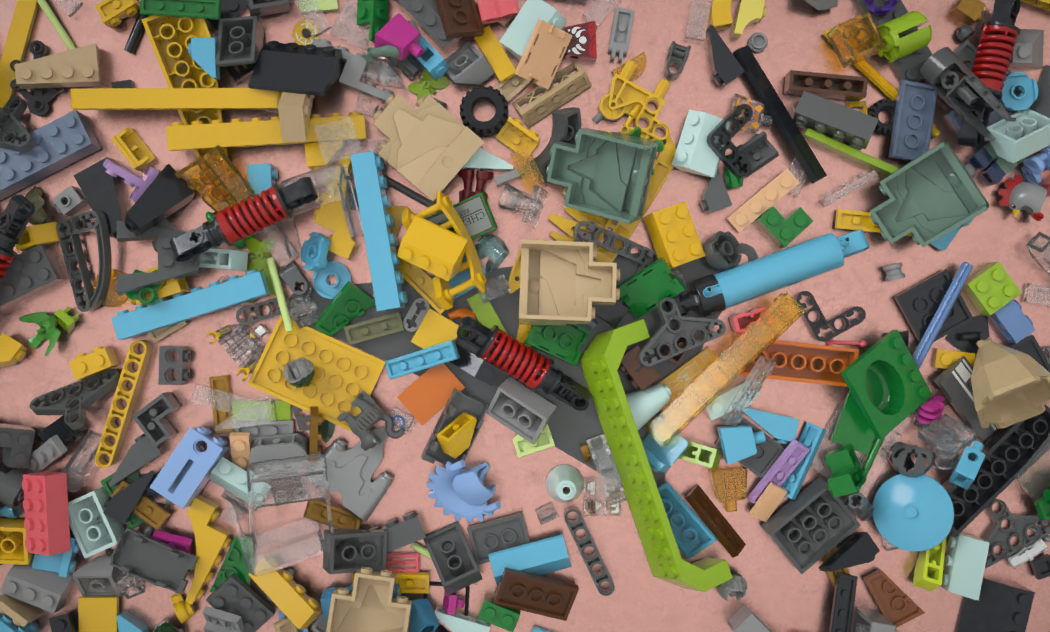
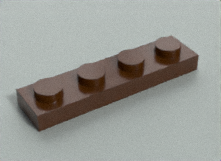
M699 485L693 487L685 499L731 557L738 556L746 544Z

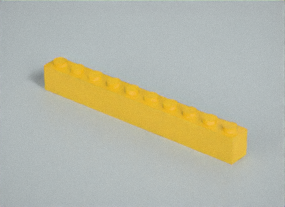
M350 112L349 116H341V113H331L329 117H322L321 114L310 115L306 142H282L279 116L271 117V120L263 121V118H251L250 122H243V119H231V123H223V120H211V124H203V121H192L191 125H183V122H172L171 126H166L169 151L306 144L339 140H366L365 116L360 115V112Z

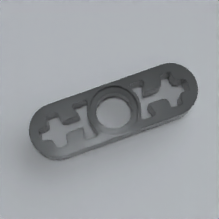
M277 297L240 308L236 313V320L242 325H247L281 315L280 308H276L277 313L273 314V309L270 305V302H274V305L278 304ZM285 297L286 302H288L287 307L289 311L291 309V301ZM267 305L270 310L269 314L266 316L260 315L258 313L259 306ZM255 307L257 319H254V315L249 316L248 321L239 318L242 315V311L245 310L246 313L252 312L250 308Z

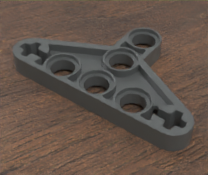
M19 96L10 98L0 112V147L20 152H29L35 147L36 140L19 122L27 109L26 102Z
M669 297L663 298L657 303V310L663 324L639 351L637 361L644 367L653 366L722 336L725 333L726 326L723 321L718 319L681 316L675 300ZM665 301L671 304L669 312H665L662 309V304ZM672 319L677 320L679 323L677 330L670 328L669 324ZM714 325H719L717 331L708 333L707 330L714 328ZM697 330L703 333L701 341H697L694 337V333ZM680 337L686 341V346L683 349L677 345V340ZM662 345H666L669 348V353L666 356L660 353ZM645 353L646 355L655 353V357L649 358V363L648 361H643Z
M109 369L45 393L31 401L30 409L36 415H64L65 423L72 430L79 429L86 422V409L118 385L120 374L116 369Z
M995 498L986 507L993 525L983 537V540L990 543L988 553L992 556L991 559L987 555L985 568L1050 534V526L1045 525L1047 520L1040 519L1038 514L1012 515L1005 502ZM999 502L1001 509L999 512L994 513L992 506L994 503ZM1005 519L1010 521V526L1007 529L1001 527V523ZM1030 527H1034L1037 530L1032 537H1029L1027 534V530ZM1013 536H1018L1019 543L1016 546H1012L1010 543ZM997 545L1002 546V553L1000 555L994 554V547Z

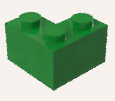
M772 206L760 215L755 222L781 249L791 243L813 220L801 207L796 208L784 218Z
M850 444L833 449L827 453L825 458L826 465L833 473L827 482L830 492H833L835 498L857 492L867 479L853 445Z

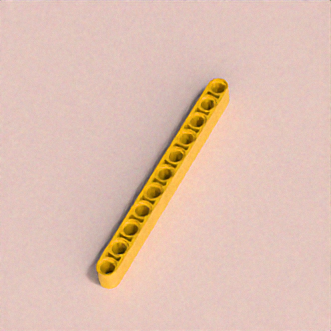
M251 88L70 89L71 109L73 110L278 109L282 92Z

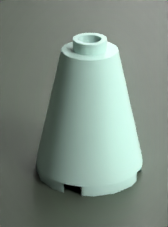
M660 383L647 387L643 391L638 390L625 394L637 430H640L671 400L669 396L672 393L667 385L663 386Z
M567 464L558 465L552 469L546 479L548 494L554 500L561 503H569L576 500L584 488V480L581 473L574 466Z

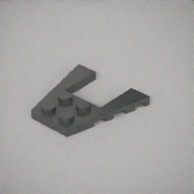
M117 221L118 242L157 240L158 272L117 274L118 296L132 290L134 292L142 290L143 287L149 285H159L163 281L170 279L176 280L200 273L199 254L187 261L178 262L175 260L169 243L174 237L181 236L187 232L151 227L137 237L126 228L123 221Z

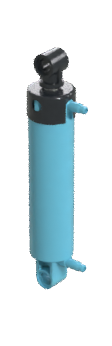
M862 229L837 238L834 234L828 233L714 275L711 274L694 280L690 283L691 292L687 293L686 296H682V294L676 295L672 299L675 300L681 316L687 315L690 310L696 311L698 309L702 317H707L724 311L726 308L843 267L844 258L869 249L870 246ZM666 301L665 305L669 312L671 310V304L668 301Z

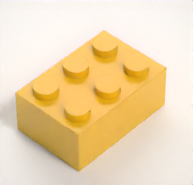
M686 201L652 212L643 217L658 259L663 257L671 268L705 256Z

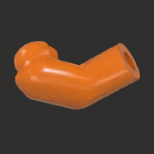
M465 307L448 312V316L452 321L464 317H472L476 320L475 313Z

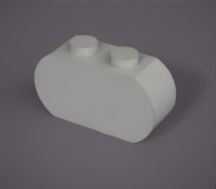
M298 433L258 437L252 444L249 463L253 469L260 473L300 470L307 463L309 442Z

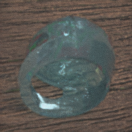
M494 234L484 235L477 241L475 246L479 260L488 257L485 269L490 273L500 266L509 253L505 242Z

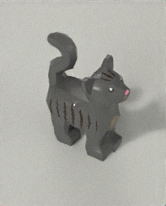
M364 390L351 403L353 407H359L361 413L355 417L343 411L337 418L339 421L345 420L348 423L352 432L360 438L361 448L365 451L375 447L377 444L380 446L382 442L376 434L370 432L371 427L380 420L386 422L385 431L393 439L402 437L405 432L404 428H400L398 431L393 430V418L377 406L372 397Z

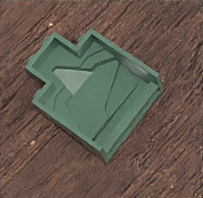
M581 128L575 135L576 145L562 141L552 145L550 149L551 160L546 169L547 182L568 187L564 193V206L627 224L642 219L658 142L616 132L609 133L590 128Z
M945 139L880 181L881 186L879 188L884 196L888 195L890 198L871 209L870 218L875 225L878 224L882 229L880 233L885 241L889 240L892 244L913 232L912 238L917 245L921 244L924 248L987 211L990 204Z

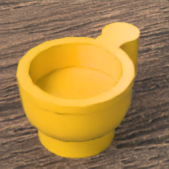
M177 593L171 596L173 608L180 623L188 621L195 614L193 605L185 602L182 594Z

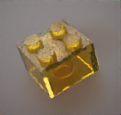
M869 11L837 24L827 33L844 68L876 55L886 46Z

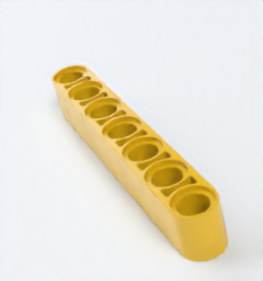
M147 340L133 341L129 347L95 456V463L100 468L115 465L119 459L152 354V344ZM140 344L144 346V352L142 354L138 351V346ZM134 362L138 364L137 372L132 368ZM128 381H131L133 384L131 390L127 388ZM122 399H125L127 402L126 408L121 406ZM116 417L121 420L120 427L115 423ZM111 435L116 440L114 445L110 442ZM105 454L110 458L109 463L104 460Z

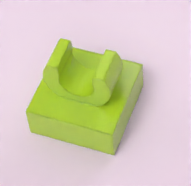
M67 307L64 311L59 309L54 313L58 319L57 324L68 333L75 328V322L79 319L78 313L72 317L68 315L72 311L71 307Z

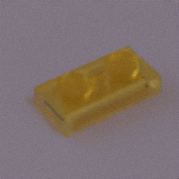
M528 146L510 154L527 190L545 182Z

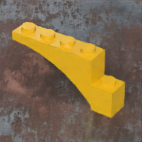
M345 153L344 156L339 158L337 163L339 168L336 173L332 174L329 181L331 184L330 188L323 193L321 198L323 203L320 208L316 209L313 218L315 219L314 223L334 232L333 235L329 236L331 243L328 251L351 260L358 243L353 238L348 221L346 190L352 163L351 154Z
M202 495L194 498L186 514L190 517L196 542V556L199 557L195 566L192 585L185 602L191 605L197 600L200 601L203 597L205 584H209L213 578L214 573H212L214 566L217 567L223 558L221 553L223 549L226 550L232 540L229 538L232 532L213 523L220 514L218 511L220 505Z

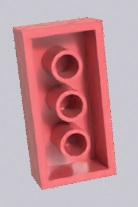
M42 471L23 474L22 489L24 490L23 508L25 510L24 527L26 529L25 546L27 552L50 556L71 551L66 473Z

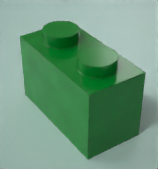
M485 595L477 618L507 631L514 632L520 617V610L496 605L493 603L492 597Z

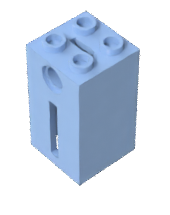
M204 426L190 427L150 488L182 509L191 506L194 498L199 496L209 481L211 471L219 460L226 456L231 447L227 445L228 442L219 436L217 438L212 436V431ZM204 442L207 443L206 450L203 447Z

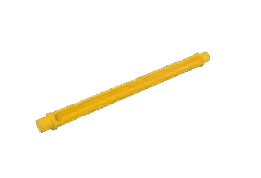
M829 28L823 33L828 39L827 41L842 53L860 72L868 77L888 98H891L892 101H897L898 90L848 43ZM933 123L931 136L936 138L941 132Z

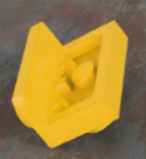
M104 0L95 5V8L102 17L101 21L103 24L110 28L119 25L122 22L121 20L127 16L131 17L137 14L140 4L137 0Z
M508 117L507 122L496 136L497 140L526 161L540 143L539 134L532 129H525L523 123L516 117L513 119Z

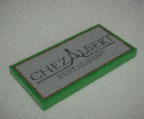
M484 192L453 205L472 240L498 228ZM443 211L424 218L436 225L449 221ZM453 227L448 229L449 231L457 234Z

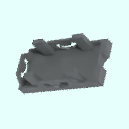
M454 388L423 450L421 459L432 464L435 461L440 462L445 469L448 461L452 464L460 460L465 461L484 422L483 417L489 404ZM465 412L475 417L477 422L470 447L455 459L443 452L436 435L460 414Z
M126 528L111 555L110 565L155 586L183 594L189 582L185 580L189 570H194L199 557L133 529Z

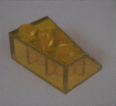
M219 145L198 156L174 173L178 179L182 177L188 183L187 187L189 189L198 191L201 194L202 200L215 212L227 209L229 206L233 208L235 203L240 204V201H246L248 197L255 193Z

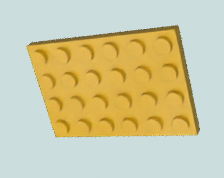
M280 315L247 385L309 413L310 406H318V413L322 414L323 419L352 432L345 420L339 421L337 418L343 411L355 417L361 413V409L353 407L351 403L363 390L371 396L386 362L292 319L294 331L287 333L282 315ZM304 357L313 363L315 375L309 386L296 388L285 379L284 366L293 362V360Z

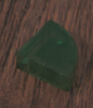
M327 420L322 422V426H318V431H322V439L325 443L332 438L335 431V424Z

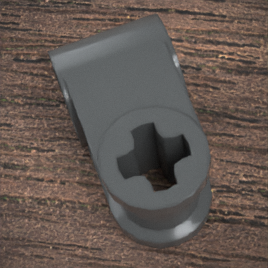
M672 41L664 68L666 79L674 81L679 78L689 56L691 46L685 47L676 44V41ZM669 67H676L678 73H671Z
M294 260L278 272L279 276L294 294L302 298H307L312 294V284Z

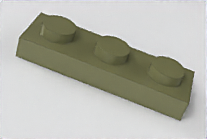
M396 312L345 326L344 330L348 345H353L404 331L405 328L401 313Z

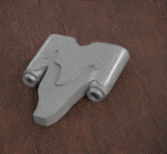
M382 427L372 431L381 439L380 446L377 444L375 447L365 451L361 448L360 441L354 447L346 450L347 443L341 438H337L323 452L321 459L317 460V466H312L305 475L310 482L325 493L339 492L343 497V506L365 521L368 520L393 480V477L384 471L383 474L380 473L372 481V476L383 459L384 444L388 438L385 429Z

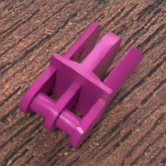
M936 395L933 398H928L918 409V421L921 424H929L935 419L940 421L945 407L943 403L945 397Z

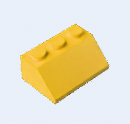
M416 215L401 240L397 257L449 282L459 272L469 240Z
M0 518V564H30L33 553H28L25 546V519Z

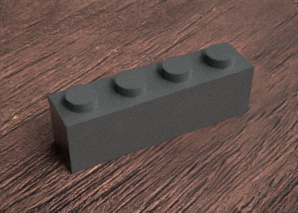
M414 512L404 515V519L400 521L394 519L386 522L385 527L378 528L376 526L369 530L388 531V553L427 537L428 534L420 513L414 515Z

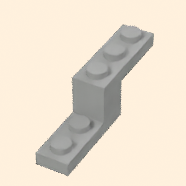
M314 38L312 42L316 47L332 46L330 41L323 38L320 40ZM341 45L338 48L332 46L335 49H342V59L346 62L339 79V83L342 86L382 102H386L394 94L393 91L383 88V90L377 89L376 85L371 82L365 81L363 83L370 67V63L366 61L363 54L356 52V55L349 52V49Z

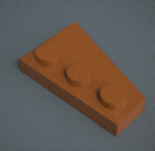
M878 569L863 577L880 613L892 622L896 628L925 613L882 570Z

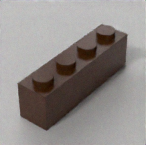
M790 70L785 75L784 94L802 96L803 92L806 91L822 98L861 101L867 95L868 77Z

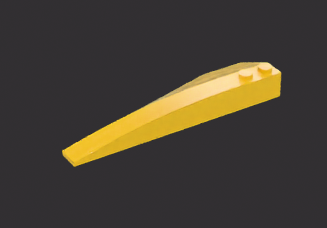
M150 16L141 19L168 88H219L218 80L213 79L202 69L188 52V44L191 43V38H212L205 19ZM178 110L183 125H191L192 121H203V124H211V120H223L222 110ZM227 148L194 150L214 203L233 197Z

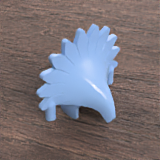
M464 460L453 464L448 461L445 465L446 469L437 465L435 468L437 473H429L428 475L432 481L427 482L426 487L433 490L429 492L428 497L437 499L434 507H444L443 514L449 515L453 513L456 521H459L464 516L468 523H472L473 517L483 522L484 514L492 517L493 511L501 508L499 501L489 505L487 503L494 495L496 489L495 485L484 486V476L490 469L487 462L469 469H461L466 466Z

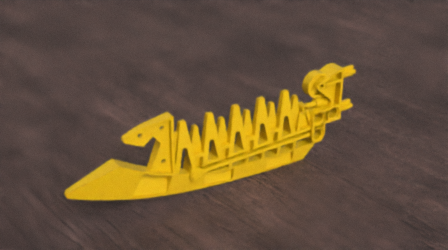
M627 60L621 73L614 75L610 83L609 93L600 101L599 111L605 119L610 121L621 118L624 113L627 114L628 118L624 126L619 130L621 134L629 135L635 128L640 127L638 124L639 119H645L648 125L647 128L640 127L642 132L641 138L652 141L659 139L665 142L663 152H660L654 161L653 169L655 174L651 175L643 212L644 216L674 167L672 161L676 148L670 136V129L665 123L656 119L666 102L663 98L671 83L661 78L653 93L629 81L638 65L633 61ZM649 102L656 104V111L649 110ZM633 119H635V120H634V123H633V127H630V125H631ZM656 128H661L664 131V137L656 136ZM564 188V189H563V191H562V194H563V195H564L565 190H566L567 188ZM566 206L563 210L576 221L552 213L548 217L551 222L570 237L551 231L550 236L556 241L573 242L572 227H575L580 221L591 222L606 230L610 228L612 229L611 232L627 239L630 238L641 221L639 219L631 224L618 221L614 225L611 223L612 219ZM585 225V227H583V226L580 227V229H582V230H585V231H588V232H591V233L594 232V231H590V230L586 229V226H587V225ZM604 232L597 234L598 242H601L605 234ZM617 239L614 242V248L620 250L623 247V242ZM599 246L597 249V259L593 260V262L612 263L618 254ZM521 248L510 273L507 287L508 293H513L520 288ZM519 324L516 336L519 342H525L528 335L527 332L532 325Z

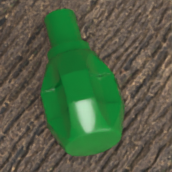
M733 154L727 155L725 157L730 160L733 157ZM726 167L724 178L728 188L731 190L742 187L744 178L734 176Z

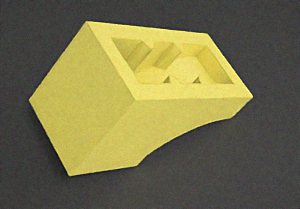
M739 0L732 38L739 39L747 25L758 23L761 18L765 17L767 7L764 6L765 0Z

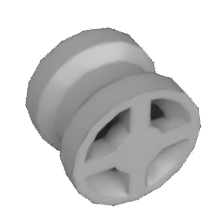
M902 262L882 267L883 271L886 272V282L905 278V273L901 269L903 266Z

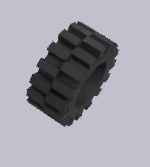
M884 98L869 107L868 115L878 118L881 110H888L892 115V120L889 124H884L878 120L874 129L876 134L886 135L892 133L896 100L891 101V98L886 100Z

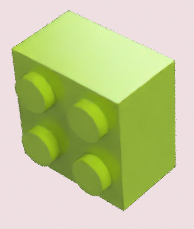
M991 262L969 277L962 288L982 316H991L1022 293L1000 262Z

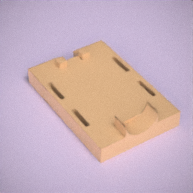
M538 19L514 74L529 81L533 78V83L549 89L572 35Z

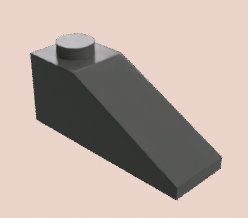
M145 434L135 439L136 443L130 447L108 483L109 486H116L163 455L162 449L159 446L154 447Z

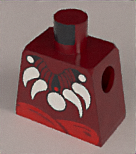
M595 21L565 27L564 31L572 35L565 52V58L596 62Z

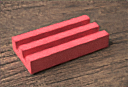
M419 552L387 553V558H416V560H386V564L416 565V568L386 567V570L420 573Z

